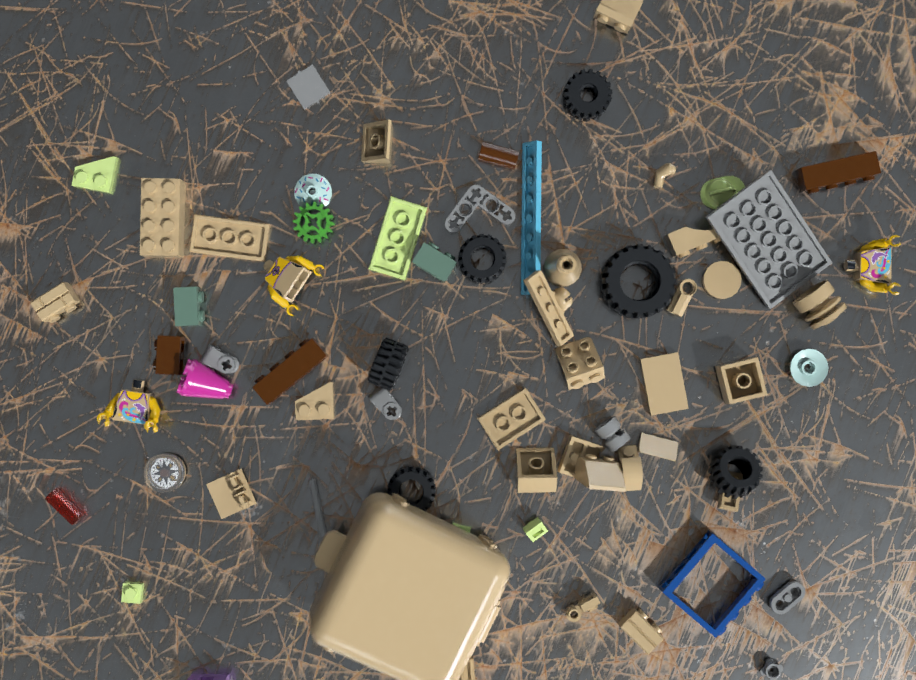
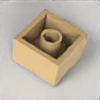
M758 357L715 366L724 404L738 403L767 395Z

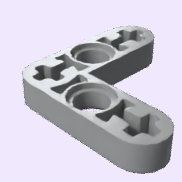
M472 185L447 217L445 228L450 233L459 232L477 207L503 225H510L514 222L515 212L480 185ZM478 189L480 190L479 195L481 197L479 198L476 196L474 198L473 203L476 204L473 206L470 201H467L465 199L466 197H468V199L470 200L473 195L471 191H477ZM494 200L497 204L496 209L488 210L486 202ZM462 204L469 205L470 212L468 214H462L459 211V207ZM500 206L504 207L501 211L505 214L507 212L511 213V220L507 219L504 221L501 213L498 216L495 215ZM456 212L459 215V217L464 218V220L461 221V219H459L457 222L458 228L453 227L452 229H450V224L448 222H453L457 218V216L454 215V213Z

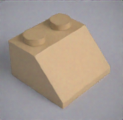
M516 448L518 493L556 492L557 469L554 448Z
M586 454L585 457L578 456L575 473L577 481L588 489L625 492L626 486L622 465L615 460V457L604 455L603 458H597L593 454Z

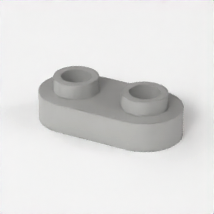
M796 581L788 582L770 598V608L777 614L787 613L804 598V587ZM796 588V592L791 594V589ZM781 600V605L776 606V602Z

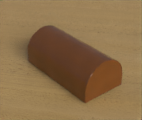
M483 141L478 161L515 170L520 151Z

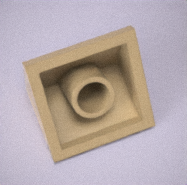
M391 120L363 124L361 162L391 164L393 134Z

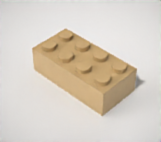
M141 178V256L149 258H184L186 182L183 180Z

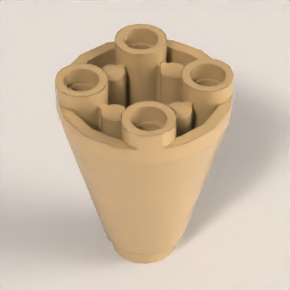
M557 249L551 252L545 259L544 274L552 285L567 287L575 283L580 277L582 271L581 261L573 251ZM564 261L570 263L569 268L563 267Z

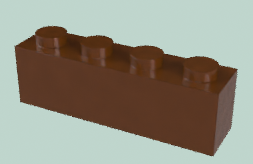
M872 151L801 167L795 172L800 193L807 191V194L819 192V189L826 187V190L838 188V184L842 183L845 186L856 184V180L863 179V182L874 180L876 175L881 174L877 152Z
M314 338L303 340L296 352L294 350L290 351L284 356L285 361L281 364L277 362L269 369L271 372L268 375L264 376L263 374L254 381L256 385L252 388L266 405L273 403L328 357V354Z

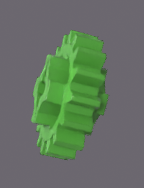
M307 202L305 209L300 206L301 212H295L294 214L298 218L293 220V223L297 224L293 229L300 231L297 236L302 237L304 235L303 241L307 242L310 239L312 244L315 243V239L319 243H322V237L328 239L327 233H333L330 226H335V223L330 221L334 216L328 215L330 209L323 210L324 204L321 203L317 207L316 202H313L312 206ZM312 210L320 211L317 214L309 213ZM304 217L305 225L302 226V218ZM309 217L314 220H317L316 223L318 224L317 226L319 227V229L317 227H314L313 225L310 226L312 223ZM325 218H326V227H325V229H324V228H323V221H324ZM311 231L319 233L318 235H308Z

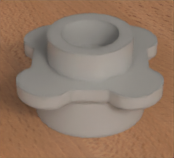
M768 658L765 661L764 667L760 669V673L763 676L766 675L770 680H777L783 671V666L776 664L773 659Z

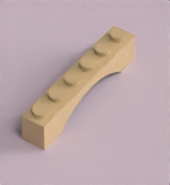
M683 227L664 236L672 256L678 255L679 258L689 255V250L696 248L699 251L708 247L707 243L710 241H714V243L721 241L714 229L697 230Z

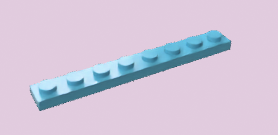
M537 140L522 143L521 295H530L523 280L535 271L541 270L542 141Z

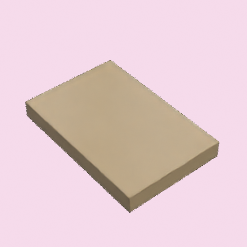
M678 352L640 359L650 415L689 409Z
M526 387L477 418L497 450H500L546 420Z

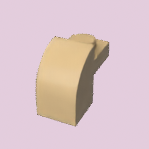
M637 445L622 446L617 449L619 463L622 465L626 486L625 491L641 490L643 470Z

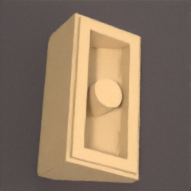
M641 433L637 450L640 453L676 461L678 442Z

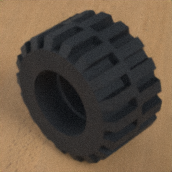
M484 234L474 235L467 239L461 246L458 255L459 268L463 275L470 281L479 284L496 280L502 274L507 261L503 244L489 234L488 236ZM478 248L488 249L493 254V264L486 270H478L471 263V255Z
M386 337L377 351L368 375V382L391 391L398 380L409 351L408 346Z
M733 445L729 448H724L709 465L711 466L708 469V473L711 474L709 480L713 481V488L717 487L719 489L717 492L719 494L725 493L724 497L727 498L731 495L732 499L748 495L760 484V480L763 477L760 474L763 471V467L759 466L761 464L760 459L757 460L755 458L757 455L755 453L751 454L748 448L743 449V446L738 445L735 448ZM728 464L735 465L741 470L743 480L735 479L729 473Z
M418 466L401 468L391 477L387 486V494L392 496L395 493L401 496V485L407 480H416L423 487V495L418 501L406 502L426 512L435 499L436 485L433 477L428 474V471Z

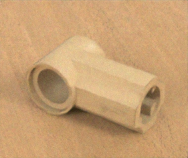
M692 279L679 281L675 294L666 309L667 311L679 317L683 316L693 294L697 290V284ZM685 282L691 286L689 293H685L682 289Z

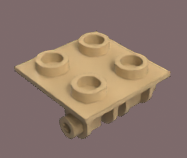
M242 468L206 484L221 519L257 504Z

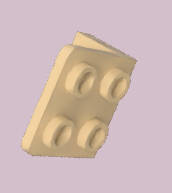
M602 0L593 18L613 27L619 32L628 34L643 4V0Z
M590 337L559 346L555 349L565 374L568 390L579 389L583 385L597 383L605 378L603 364Z

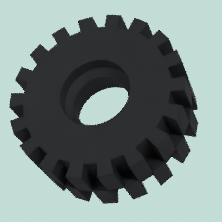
M583 69L580 73L576 72L568 79L563 92L564 105L566 104V110L571 112V116L574 117L576 115L579 120L585 118L586 121H590L591 118L596 119L605 112L612 99L611 83L606 81L607 77L605 75L602 77L599 71L595 73L593 69L588 71ZM586 87L593 89L595 92V98L589 102L584 101L580 96L581 90Z

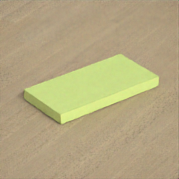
M390 197L368 268L369 270L401 280L406 279L427 207Z

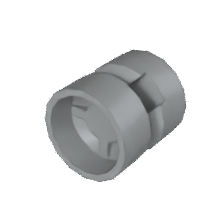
M615 416L607 419L595 429L601 439H605L604 444L610 452L619 449L631 439L626 430L620 428L621 424Z

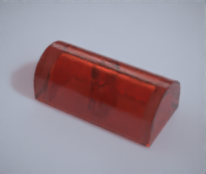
M59 488L54 489L45 497V500L71 525L78 524L86 515Z

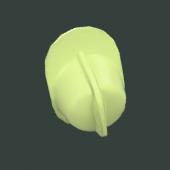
M735 176L711 179L702 186L700 198L707 207L716 209L745 186Z

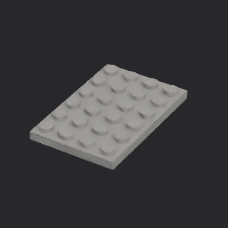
M771 170L764 172L706 216L714 231L769 309L773 308L832 264V261Z

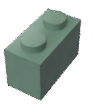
M424 242L412 263L446 283L457 265V262L454 261L456 257L448 252H445V254L438 251L439 247L431 242L428 244Z
M197 286L173 288L175 326H203L202 321H205V312L202 310L204 292L201 291V288Z

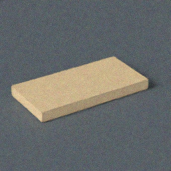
M194 214L189 252L266 262L271 225Z

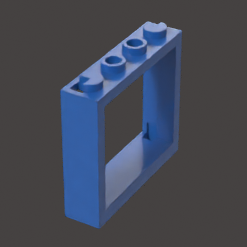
M708 530L659 589L716 638L725 632L726 626L730 621L737 618L739 610L749 604L752 599L751 596L755 591H759L763 587L766 578ZM715 543L752 574L754 578L716 623L710 626L675 596L673 592Z

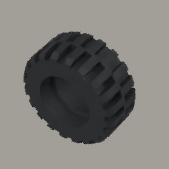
M630 245L613 254L605 263L603 272L600 275V291L603 292L604 296L602 297L604 301H607L609 307L615 310L617 314L631 319L646 318L661 312L671 302L670 298L674 296L676 291L674 289V285L677 284V278H674V273L676 272L675 268H671L669 264L671 263L670 259L665 258L661 250L657 251L650 245ZM633 264L646 266L654 275L655 288L650 296L642 300H634L626 296L620 285L622 272Z

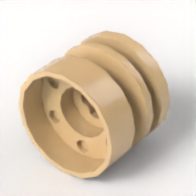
M828 279L809 288L793 301L799 313L810 311L805 317V321L813 320L809 324L813 330L829 324L847 308L844 302L837 304L841 300L840 296L829 298L835 289Z

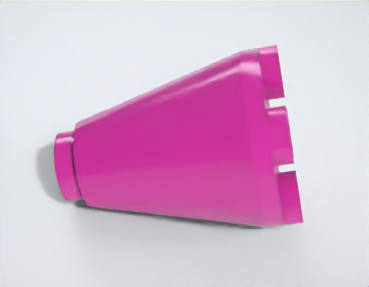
M188 359L183 373L186 377H181L176 393L187 397L228 399L233 384L199 361Z

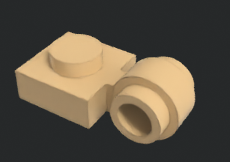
M595 592L578 601V604L568 606L565 611L566 617L569 621L576 622L581 618L582 611L591 612L597 609L598 604L601 602ZM576 611L575 615H570L571 612Z

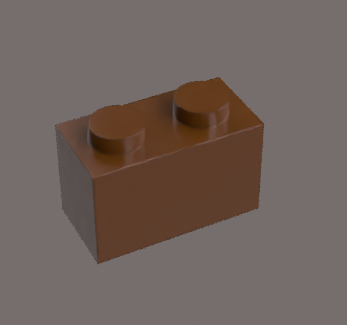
M157 335V339L154 342V350L157 352L156 358L153 361L155 374L183 375L185 337Z

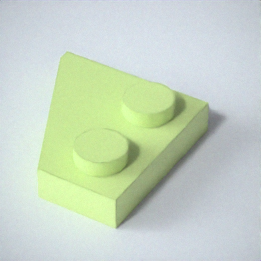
M112 156L76 166L72 186L111 194L118 158Z

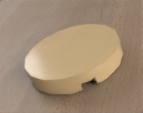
M719 261L712 263L706 268L702 283L708 295L718 299H726L738 292L742 278L740 271L735 265L730 262Z

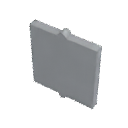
M313 64L303 71H298V74L286 81L304 110L314 103H319V100L330 94L329 89Z

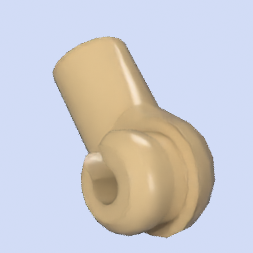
M666 163L658 168L655 172L653 187L663 188L664 178L675 174L676 167L671 163Z

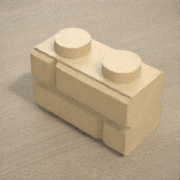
M62 282L31 301L30 304L42 322L53 323L61 318L60 315L65 311L69 313L77 308L76 305L80 303V299L68 282Z
M632 608L618 622V625L648 655L663 641L664 638L660 634L662 630L657 624L653 623L651 625L647 621L649 617L642 609L637 611L635 608Z

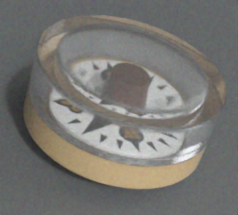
M162 453L152 457L144 468L146 484L152 490L160 493L170 492L178 488L186 476L184 462L180 457L172 453Z

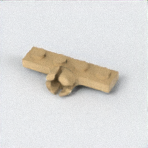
M537 270L523 281L556 346H562L574 336L564 316L565 310L572 305L573 298L570 297L568 300H565L570 295V292L565 288L560 287L552 291L542 271Z

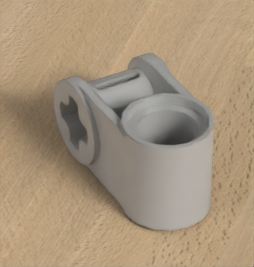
M208 344L200 359V362L225 374L235 373L240 366L236 357L212 344ZM226 362H230L229 364H230L232 367H231V368H228V365L226 364Z
M378 387L368 395L371 402L387 419L396 420L401 416L402 408L389 390ZM390 407L397 408V410L395 411L396 416L388 414L390 412Z

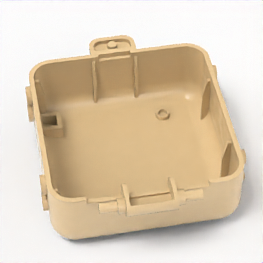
M381 492L371 494L363 501L347 535L337 531L327 532L315 553V565L328 573L309 610L311 636L325 650L339 653L397 680H459L476 646H479L481 642L484 643L501 609L499 606L500 598L510 575L508 560L498 549L497 545L493 543L494 541L482 534L478 537L407 503L405 498L395 493L392 496Z

